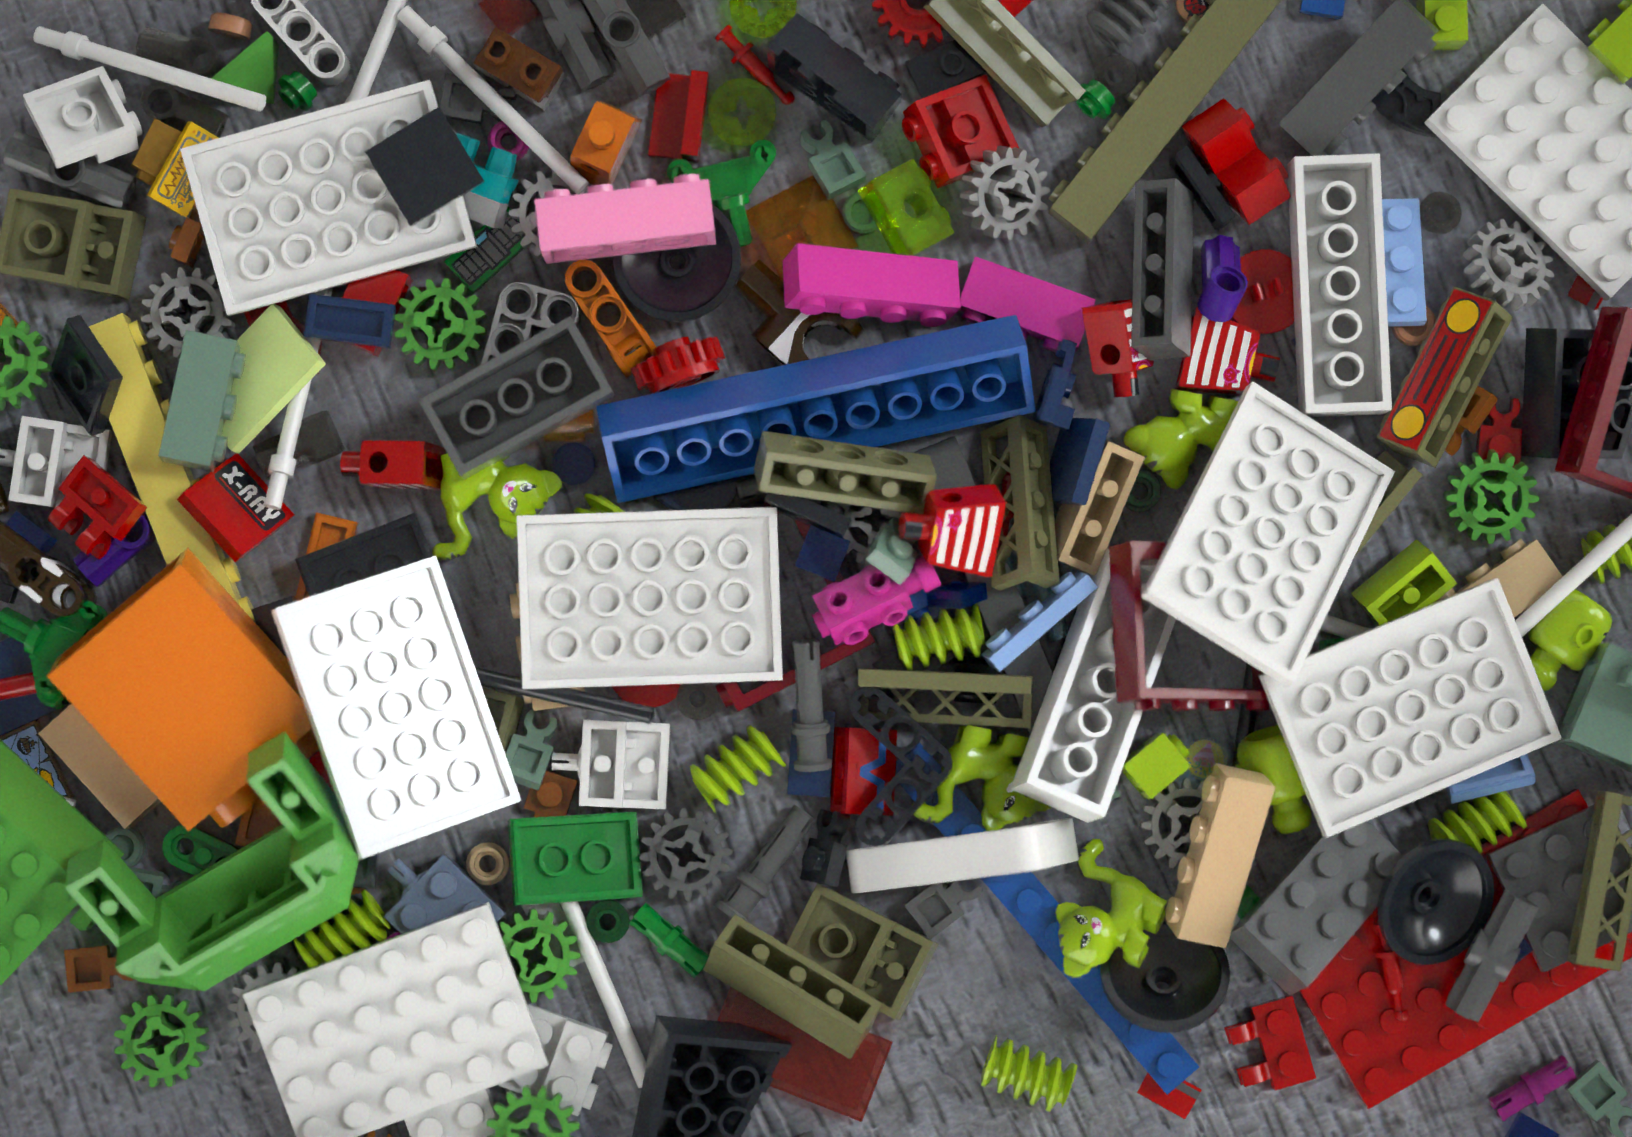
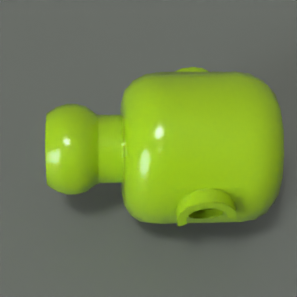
M1574 589L1528 631L1529 640L1537 647L1529 657L1544 692L1553 688L1557 681V672L1562 665L1572 670H1582L1607 636L1612 626L1611 614L1577 589Z
M1279 725L1263 728L1245 736L1238 745L1237 757L1239 764L1235 766L1236 768L1263 773L1275 786L1270 804L1274 810L1272 814L1274 828L1282 834L1294 833L1307 828L1312 821V811L1303 802L1302 796L1306 793Z

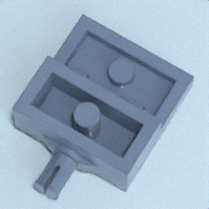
M447 853L443 854L429 870L418 876L400 858L393 864L401 872L393 865L387 870L405 887L399 902L384 916L401 934L487 902L491 906L497 923L507 913Z

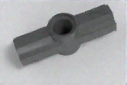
M533 0L544 17L541 20L558 53H563L582 91L593 89L614 76L612 66L594 36L596 31L579 0Z
M582 0L638 97L653 92L671 79L641 28L638 18L631 11L626 0ZM619 23L630 24L634 28L632 37L626 41L613 39L611 31L615 25Z
M18 130L9 139L4 151L3 165L59 186L67 192L80 194L116 209L125 210L131 202L135 191L137 178L134 175L103 163L99 164L98 161L90 158L77 161L79 163V173L74 179L63 180L61 177L63 167L56 168L43 140Z
M1504 890L1485 928H1480L1474 937L1463 961L1465 965L1447 996L1446 1006L1467 1019L1479 1022L1499 982L1503 983L1509 975L1520 952L1518 946L1539 909L1538 905L1516 892Z

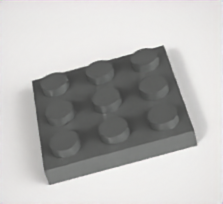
M1595 804L1486 854L1503 891L1507 889L1516 892L1539 906L1536 916L1524 937L1541 972H1546L1568 962V951ZM1620 844L1614 847L1610 872L1614 877L1628 868L1629 856ZM1626 877L1618 882L1623 890ZM1613 887L1606 891L1602 913L1606 920L1620 911L1622 900ZM1632 911L1627 934L1632 932ZM1618 920L1610 925L1615 933ZM1605 929L1598 935L1596 948L1613 941Z

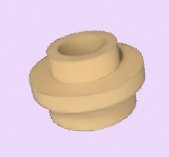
M485 842L478 844L468 854L466 860L468 874L474 881L482 885H493L500 882L509 870V857L506 851L496 843ZM485 855L492 856L496 861V867L491 872H486L481 868L480 862Z

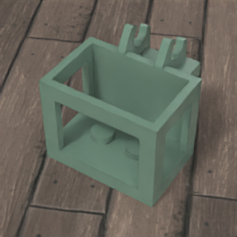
M1604 643L1598 646L1590 660L1579 673L1558 725V730L1562 737L1558 742L1631 773L1632 652L1611 643Z

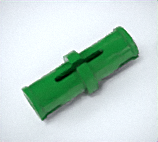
M647 902L629 922L631 926L658 947L656 951L660 955L664 956L666 954L694 979L705 968L709 955L683 934L685 931L679 925L674 927Z

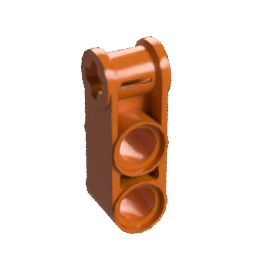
M590 260L573 262L566 271L565 284L570 294L606 344L605 348L624 376L628 378L632 375L631 368L654 356L653 349L657 346L641 323H637L600 267ZM590 270L597 276L595 286L586 292L577 290L574 287L575 276L580 271ZM606 305H614L621 311L619 322L611 327H605L598 322L599 310ZM641 345V347L633 351L631 354L625 356L626 354H628L629 352H631L632 350Z

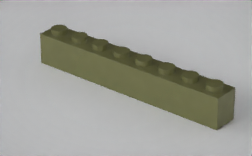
M1205 0L1211 5L1201 18L1194 14L1179 33L1185 39L1175 51L1168 46L1153 66L1159 72L1149 84L1142 79L1127 98L1132 103V106L1122 117L1115 113L1101 131L1106 137L1097 150L1089 146L1074 166L1080 170L1071 183L1063 179L1048 199L1054 204L1048 214L1086 244H1089L1133 189L1135 182L1141 179L1282 0Z

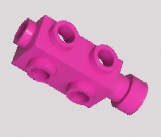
M923 556L915 559L910 575L900 585L870 564L863 568L860 573L842 582L831 583L823 588L821 592L813 595L812 597L818 612L812 614V618L822 638L831 635L835 645L845 642L847 645L857 644L867 637L869 629L881 623H884L886 626L896 625L904 620L907 616V610L914 608L909 597L910 595L922 589L926 593L940 586L941 583L933 565L927 563Z

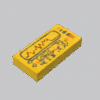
M188 121L146 196L187 218L195 200L180 149L218 139V137L195 123Z

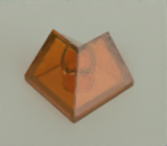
M813 175L746 210L752 229L774 270L783 281V259L797 243L845 249L858 248V244L845 224L843 216L833 198L827 199Z

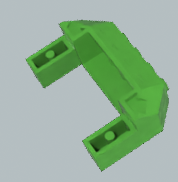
M285 731L248 753L247 781L282 822V825L157 898L151 894L105 839L68 859L65 889L117 947L115 968L120 974L142 983L205 991L348 908L359 860L358 854L350 838L335 793Z

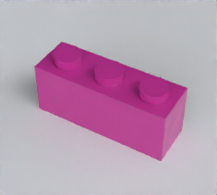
M975 256L960 297L961 308L959 310L964 312L963 319L974 324L1017 315L1025 341L1028 335L1044 340L1043 348L1056 352L1059 342L1062 339L1077 343L1076 352L1085 331L1082 307L1094 305L1096 299Z

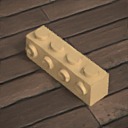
M1215 763L1212 775L1206 777L1202 787V808L1199 816L1194 817L1190 826L1189 837L1191 844L1187 857H1182L1178 866L1177 878L1179 884L1175 897H1170L1165 910L1167 925L1178 939L1222 948L1227 947L1275 791V786L1263 773Z

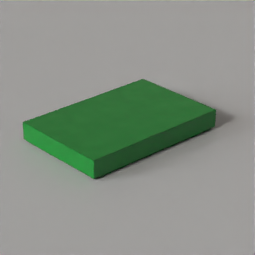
M637 811L515 818L508 820L513 906L643 897Z

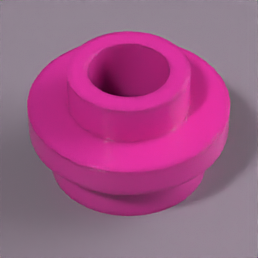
M504 122L494 125L488 134L487 143L490 152L492 147L509 151L517 155V162L529 150V147ZM512 135L517 138V144L513 149L502 147L501 142L505 136Z

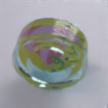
M1198 738L1186 747L1190 755L1185 759L1191 765L1186 771L1196 779L1205 780L1207 776H1211L1215 763L1227 765V754L1224 747L1212 738Z

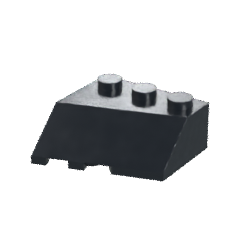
M798 13L776 34L767 46L768 69L773 74L871 142L874 141L901 102L902 94L897 90L899 84L894 79L881 71L877 74L864 65L865 61L858 54L847 47L842 48L825 31L810 23Z
M1526 328L1521 456L1558 459L1595 329ZM1632 346L1599 459H1622L1632 429Z
M656 1015L632 1136L741 1137L752 1119L750 1116L752 1109L761 1093L767 1092L773 1081L771 1075L782 1057L786 1058L792 1044L789 1041L740 1023Z

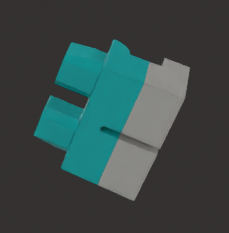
M456 133L472 162H474L481 141ZM492 147L485 167L474 163L485 182L463 195L469 219L492 228L503 229L509 213L506 210L511 194L519 182L518 179L512 177L517 159L516 154Z

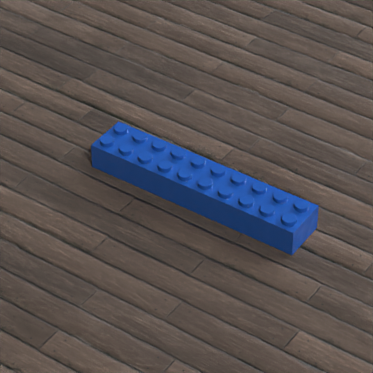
M1017 315L596 406L617 503L754 474L762 431L878 447L1036 412L1027 345Z

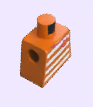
M596 101L572 150L570 164L593 186L601 184L613 185L642 123V119L606 102ZM585 165H588V166L594 168L595 170H592V169L586 167Z

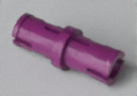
M1560 1055L1557 1059L1532 1074L1528 1072L1523 1073L1519 1076L1520 1081L1489 1097L1488 1101L1493 1110L1510 1102L1497 1109L1496 1115L1504 1122L1507 1118L1532 1103L1539 1105L1545 1101V1095L1569 1081L1577 1079L1571 1066L1565 1069L1567 1067L1566 1064H1568L1566 1058Z

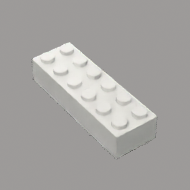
M1380 153L1293 157L1287 164V173L1289 175L1288 191L1291 195V198H1289L1298 410L1308 417L1383 415L1392 410Z
M1109 549L1106 550L1096 576L1089 575L1098 588L1081 601L1077 607L1011 789L1087 823L1105 817L1143 712L1134 710V703H1117ZM1140 565L1141 595L1156 566ZM1142 597L1146 688H1151L1176 618Z

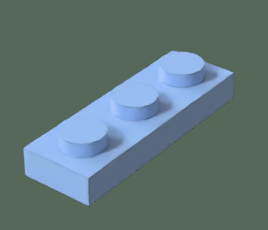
M1419 198L1382 199L1388 327L1424 326L1427 322Z
M1078 571L1074 575L1071 572L1064 574L1059 578V584L1051 586L1053 591L1051 595L1041 603L1039 600L1033 601L1019 613L1018 617L1021 620L1009 631L1003 628L990 637L986 642L988 649L981 656L991 668L999 672L1002 671L1098 588L1088 574Z

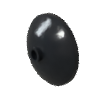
M712 205L716 236L715 245L613 256V267L617 282L624 295L637 309L659 320L685 322L711 313L728 298L739 276L741 250L732 224L717 207ZM675 255H680L685 258L686 264L681 269H674L669 264L670 259Z
M1451 839L1429 841L1408 852L1389 873L1379 897L1378 923L1387 945L1405 960L1422 965L1445 962L1466 950L1471 945L1479 929L1484 928L1493 905L1494 882L1487 862L1472 847Z
M1164 919L1157 934L1145 930L1142 931L1149 936L1146 944L1149 950L1140 968L1127 964L1123 958V947H1117L1108 961L1100 964L1101 984L1113 1008L1131 1023L1156 1032L1185 1031L1207 1021L1222 1005L1230 982V966L1224 948L1178 939L1167 925L1166 919ZM1165 982L1169 985V988L1159 989L1155 984Z

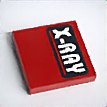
M235 453L216 467L214 472L208 473L185 490L177 499L235 563L282 528L295 515L284 502H282L281 510L270 509L264 506L268 485L238 453Z

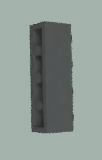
M1395 0L1278 124L1312 156H1319L1323 151L1327 155H1332L1347 139L1342 131L1353 120L1360 125L1377 108L1372 102L1382 89L1390 94L1407 76L1401 69L1412 58L1420 63L1437 45L1432 37L1439 30L1407 0Z
M1176 178L1135 182L1131 347L1150 361L1190 357L1194 193Z

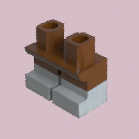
M497 27L494 28L473 62L477 65L475 68L476 72L503 88L510 89L512 86L511 90L518 97L545 112L566 78L560 65Z

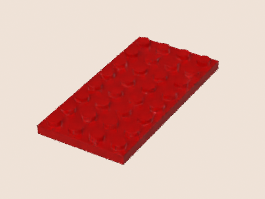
M1579 789L1572 790L1525 817L1524 819L1527 824L1525 829H1522L1517 823L1511 826V837L1508 838L1502 832L1496 834L1497 845L1493 846L1487 840L1481 843L1483 850L1481 855L1491 870L1494 882V900L1490 916L1504 891L1486 854L1587 808L1588 805ZM1377 907L1311 984L1299 992L1365 1107L1370 1109L1606 973L1609 969L1566 962L1546 972H1541L1525 937H1523L1518 946L1520 952L1509 975L1503 983L1499 982L1479 1022L1459 1015L1445 1005L1447 996L1465 965L1463 961L1469 947L1450 960L1432 965L1412 963L1399 956L1404 985L1400 996L1402 1008L1408 1011L1407 1021H1399L1394 1017L1393 1013L1395 1011L1393 995L1386 988L1382 958H1376L1374 953L1376 949L1382 948L1379 930L1374 929V923L1378 922ZM1632 932L1627 934L1622 963L1632 958ZM1611 941L1596 948L1594 958L1611 961L1614 942Z

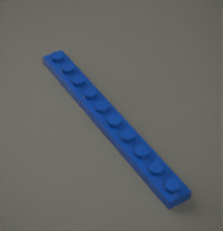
M921 743L918 744L915 750L905 756L910 761L914 760L916 754L921 757L926 764L923 772L926 774L932 771H936L938 774L941 773L942 767L932 756L923 750ZM899 759L896 761L895 775L905 765ZM900 784L915 802L917 798L915 788L910 784ZM955 785L953 813L940 823L933 824L944 837L986 832L982 824L980 811L961 789ZM937 790L925 802L927 805L934 807L938 803ZM1031 871L981 878L1167 1095L1200 1067L1170 1032H1156L1141 1028L1125 1019L1113 1008L1101 984L1100 965L1092 967L1087 974L1080 977H1071L1064 974V955L1060 949L1058 936L1060 924L1055 914L1059 903Z

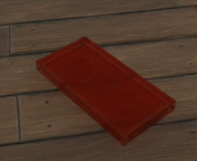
M732 987L728 991L717 1021L740 1023L789 1041L792 1044L786 1058L782 1057L771 1075L773 1077V1081L770 1084L771 1087L862 1122L892 1046V1040L868 1032L850 1060Z

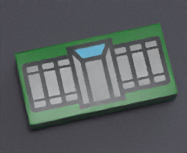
M509 213L503 229L483 225L474 234L477 244L476 248L452 254L444 261L473 294L523 250L520 243L526 235L524 233L513 234L511 228L520 222L519 219L511 218Z

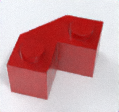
M1223 98L1182 125L1195 156L1204 169L1209 167L1217 176L1223 187V191L1220 193L1229 206L1248 225L1291 198L1284 182L1289 178L1286 169L1276 157L1270 160L1257 147L1250 132L1255 129L1254 123L1242 107L1236 110Z

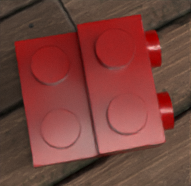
M986 75L919 99L903 111L905 116L902 120L904 135L910 142L916 141L922 154L919 160L921 172L927 180H934L937 189L961 180L963 175L972 176L975 171L972 169L970 162L972 160L984 162V150L996 152L998 146H1006L1012 149L1013 147L1019 148Z

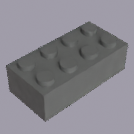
M569 316L418 401L459 475L465 480L594 409L596 406L612 399L615 395L572 317Z
M1368 821L1330 837H1323L1320 830L1232 929L1229 938L1289 996L1301 991L1311 984L1378 907L1379 897L1385 880L1394 866L1404 856Z

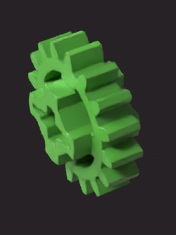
M444 278L439 288H436L431 279H427V290L423 292L416 286H412L411 291L414 299L409 301L401 298L399 302L406 311L405 314H395L394 319L396 322L403 324L402 329L394 332L397 339H407L408 341L401 348L403 353L407 355L416 351L414 363L418 366L423 364L426 359H429L432 371L438 370L440 362H445L450 371L454 370V359L457 358L468 364L470 359L466 352L470 348L476 351H480L482 348L475 340L476 335H487L486 328L477 323V321L487 317L485 311H474L473 309L480 301L478 297L473 295L466 299L464 296L467 287L462 283L455 291L452 290L449 278ZM434 298V305L424 312H417L422 304ZM453 300L464 307L468 320L457 318L454 315ZM444 312V318L451 326L450 328H443L441 335H438L437 338V331L430 324L431 321H439L440 315ZM413 329L425 332L428 336V350L419 345L414 336ZM457 337L464 338L456 348L447 351V344Z
M9 316L4 317L2 326H0V363L5 362L6 356L12 360L11 365H4L2 371L0 370V411L4 410L6 401H9L16 409H20V398L23 396L35 401L37 398L32 389L35 386L46 388L48 385L40 378L41 373L52 371V366L42 361L43 358L51 354L50 349L46 346H38L43 340V336L38 331L29 334L31 326L23 320L15 328L14 320ZM17 339L26 344L30 356L18 352L19 344ZM26 376L25 379L19 385L14 387V384H16L19 380Z
M1489 449L1487 459L1483 460L1477 452L1472 453L1473 464L1470 466L1461 461L1457 463L1462 472L1459 477L1455 475H1448L1447 480L1454 486V490L1443 492V496L1447 501L1454 502V504L1445 510L1449 517L1460 516L1454 525L1460 532L1469 527L1468 536L1471 540L1476 541L1481 533H1484L1488 544H1493L1495 535L1500 533L1506 541L1511 540L1510 529L1515 527L1517 530L1524 532L1526 529L1521 522L1524 516L1534 518L1536 515L1528 505L1529 503L1539 501V496L1535 492L1529 491L1530 488L1537 484V481L1533 476L1523 477L1529 469L1523 462L1513 467L1515 457L1511 453L1507 452L1499 460L1498 453L1494 449ZM1489 470H1500L1495 476H1482L1480 474ZM1469 484L1471 486L1470 499L1465 503V507L1464 494ZM1481 485L1487 490L1496 493L1497 500L1503 505L1501 508L1486 499L1485 493L1480 488ZM1518 490V501L1513 509L1512 495ZM1487 518L1502 519L1493 523H1483Z
M534 908L529 909L527 919H523L515 911L512 913L514 922L512 925L509 926L502 921L498 923L499 928L503 932L501 936L507 952L513 956L517 965L515 973L522 992L528 993L531 1003H536L539 992H543L549 1000L553 999L552 988L555 985L566 990L568 986L563 977L565 974L576 975L578 972L569 965L570 960L580 958L579 952L569 948L571 944L577 941L576 935L564 936L563 934L568 923L562 920L553 925L554 914L549 911L543 915L542 919H538L537 911ZM535 927L528 937L521 940L512 938L513 935L522 929ZM551 933L559 943L561 958L552 954L549 946ZM539 944L537 951L543 955L540 962L533 961L527 967L528 960L523 956L524 950H533L535 945ZM547 970L554 973L543 982L531 984L535 976Z
M171 993L165 995L163 1003L159 1002L156 994L149 995L147 999L148 1007L139 1000L134 1002L132 1008L135 1015L124 1013L120 1017L121 1021L127 1025L126 1029L114 1031V1036L123 1039V1045L114 1049L115 1054H126L127 1060L123 1062L121 1068L125 1070L133 1066L136 1069L133 1080L138 1082L147 1075L149 1076V1086L153 1088L158 1086L161 1078H164L167 1087L176 1085V1074L183 1080L189 1079L192 1075L188 1066L191 1065L199 1068L204 1063L197 1056V1052L209 1050V1045L200 1041V1036L209 1032V1028L198 1027L196 1021L203 1014L201 1011L189 1014L187 1012L190 1004L188 999L183 1000L178 1006L175 1005L174 994ZM168 1013L178 1017L185 1027L180 1028L169 1021ZM147 1016L145 1020L147 1028L141 1037L134 1038L139 1023ZM159 1029L162 1036H179V1038L165 1045L164 1050L162 1045H145L146 1042L153 1040L154 1037L159 1035ZM189 1042L185 1057L177 1065L176 1061H178L176 1053L182 1044ZM144 1053L153 1059L156 1068L145 1063L138 1054Z
M524 1085L522 1097L518 1098L513 1091H509L506 1094L509 1105L505 1106L498 1102L495 1104L493 1109L500 1117L499 1119L489 1118L486 1125L496 1130V1133L487 1137H505L504 1135L506 1137H528V1134L522 1132V1129H528L531 1122L539 1124L538 1131L545 1134V1137H573L570 1136V1132L578 1130L580 1122L569 1121L568 1119L575 1109L573 1105L564 1108L559 1105L563 1096L562 1093H557L551 1099L546 1097L547 1086L542 1085L538 1095L532 1094L529 1085ZM532 1104L530 1112L522 1118H509V1115L517 1108ZM547 1108L557 1116L562 1130L551 1125L546 1117Z

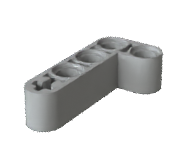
M523 282L508 284L499 296L481 365L501 355L498 351V342L504 335L514 334L518 336L521 344L533 337L535 329L544 331L555 325L550 321V312L558 304H566L572 308V319L578 328L581 322V312L575 300L565 293ZM518 293H525L531 298L529 309L522 314H514L509 310L510 299Z

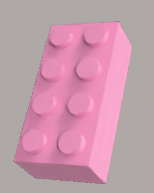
M688 174L674 177V183L657 185L654 179H644L631 182V188L613 190V185L601 184L588 187V193L570 195V190L567 189L544 192V198L535 199L540 251L546 264L715 245L716 236L709 180H700L698 174Z

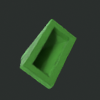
M266 31L211 79L266 96L267 104H274L279 44Z

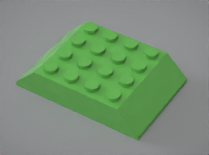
M1 739L0 986L78 904L65 889L68 859L102 839H105L120 857L125 854Z

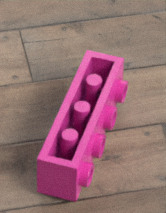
M799 243L783 259L785 308L800 309V312L803 314L816 315L830 312L840 313L843 318L847 319L869 316L879 317L883 322L887 323L908 320L918 321L926 327H937L945 324L961 308L958 261Z

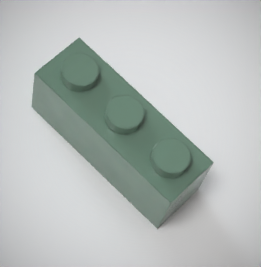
M186 330L158 455L163 462L214 472L216 461H224L228 437L222 436L225 420L232 421L237 396L231 394L234 378L241 379L246 354L240 353V345L237 340Z

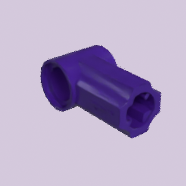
M1218 235L1213 239L1205 240L1200 250L1202 293L1198 299L1197 306L1202 315L1209 320L1226 322L1233 317L1247 289L1248 282L1245 275L1241 272L1240 247L1235 245L1233 237Z
M142 514L138 519L143 525V534L136 542L131 543L127 540L126 536L122 541L111 537L110 549L102 559H97L91 553L87 555L83 551L73 558L79 570L96 587H100L138 552L147 549L153 544L156 537L146 514Z

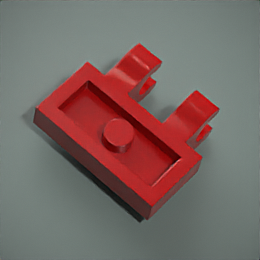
M83 455L59 486L58 490L65 495V498L52 510L47 520L58 530L64 529L70 535H74L80 529L84 520L83 514L86 513L93 521L79 535L75 545L85 554L89 555L91 553L100 560L110 549L111 537L122 541L147 509V506L93 459Z
M1292 995L1249 1006L1252 1015L1251 1020L1224 1027L1228 1043L1232 1045L1241 1044L1258 1037L1264 1061L1236 1068L1240 1085L1248 1087L1270 1079L1273 1090H1279L1317 1079Z

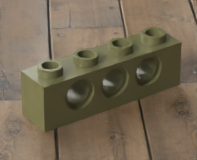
M762 431L754 466L759 491L923 514L926 494L934 490L937 478L930 455Z

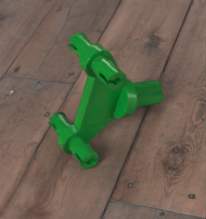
M758 139L751 145L750 155L697 168H692V165L687 160L678 158L671 161L668 165L667 176L672 183H674V177L688 174H698L700 180L708 179L712 205L717 207L728 218L737 234L740 247H744L753 241L745 204L750 203L749 195L775 160L776 148L770 140Z
M86 601L82 605L84 608H81L73 615L61 616L50 621L41 618L36 622L9 607H4L0 611V632L24 644V652L28 653L31 659L35 682L34 687L38 699L44 705L53 709L63 708L65 705L62 704V701L67 703V698L47 676L57 657L108 615L107 611L94 602Z

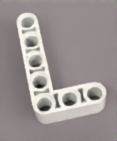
M251 0V3L263 20L322 84L333 86L342 83L347 78L350 71L349 59L337 42L303 6L309 0H282L279 7L271 10L263 8V0ZM298 23H307L311 26L309 36L302 41L292 40L290 36L292 28ZM327 54L337 55L339 63L335 70L328 73L319 71L318 64L323 56Z
M1073 818L1043 821L1009 829L846 851L852 894L1035 871L1079 860Z

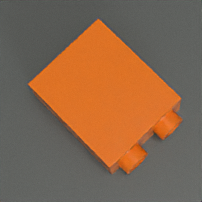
M189 548L183 551L57 657L47 676L188 831L208 815L221 828H224L242 815L257 800L259 794L247 781L248 753L284 731L307 759L319 749L289 660Z

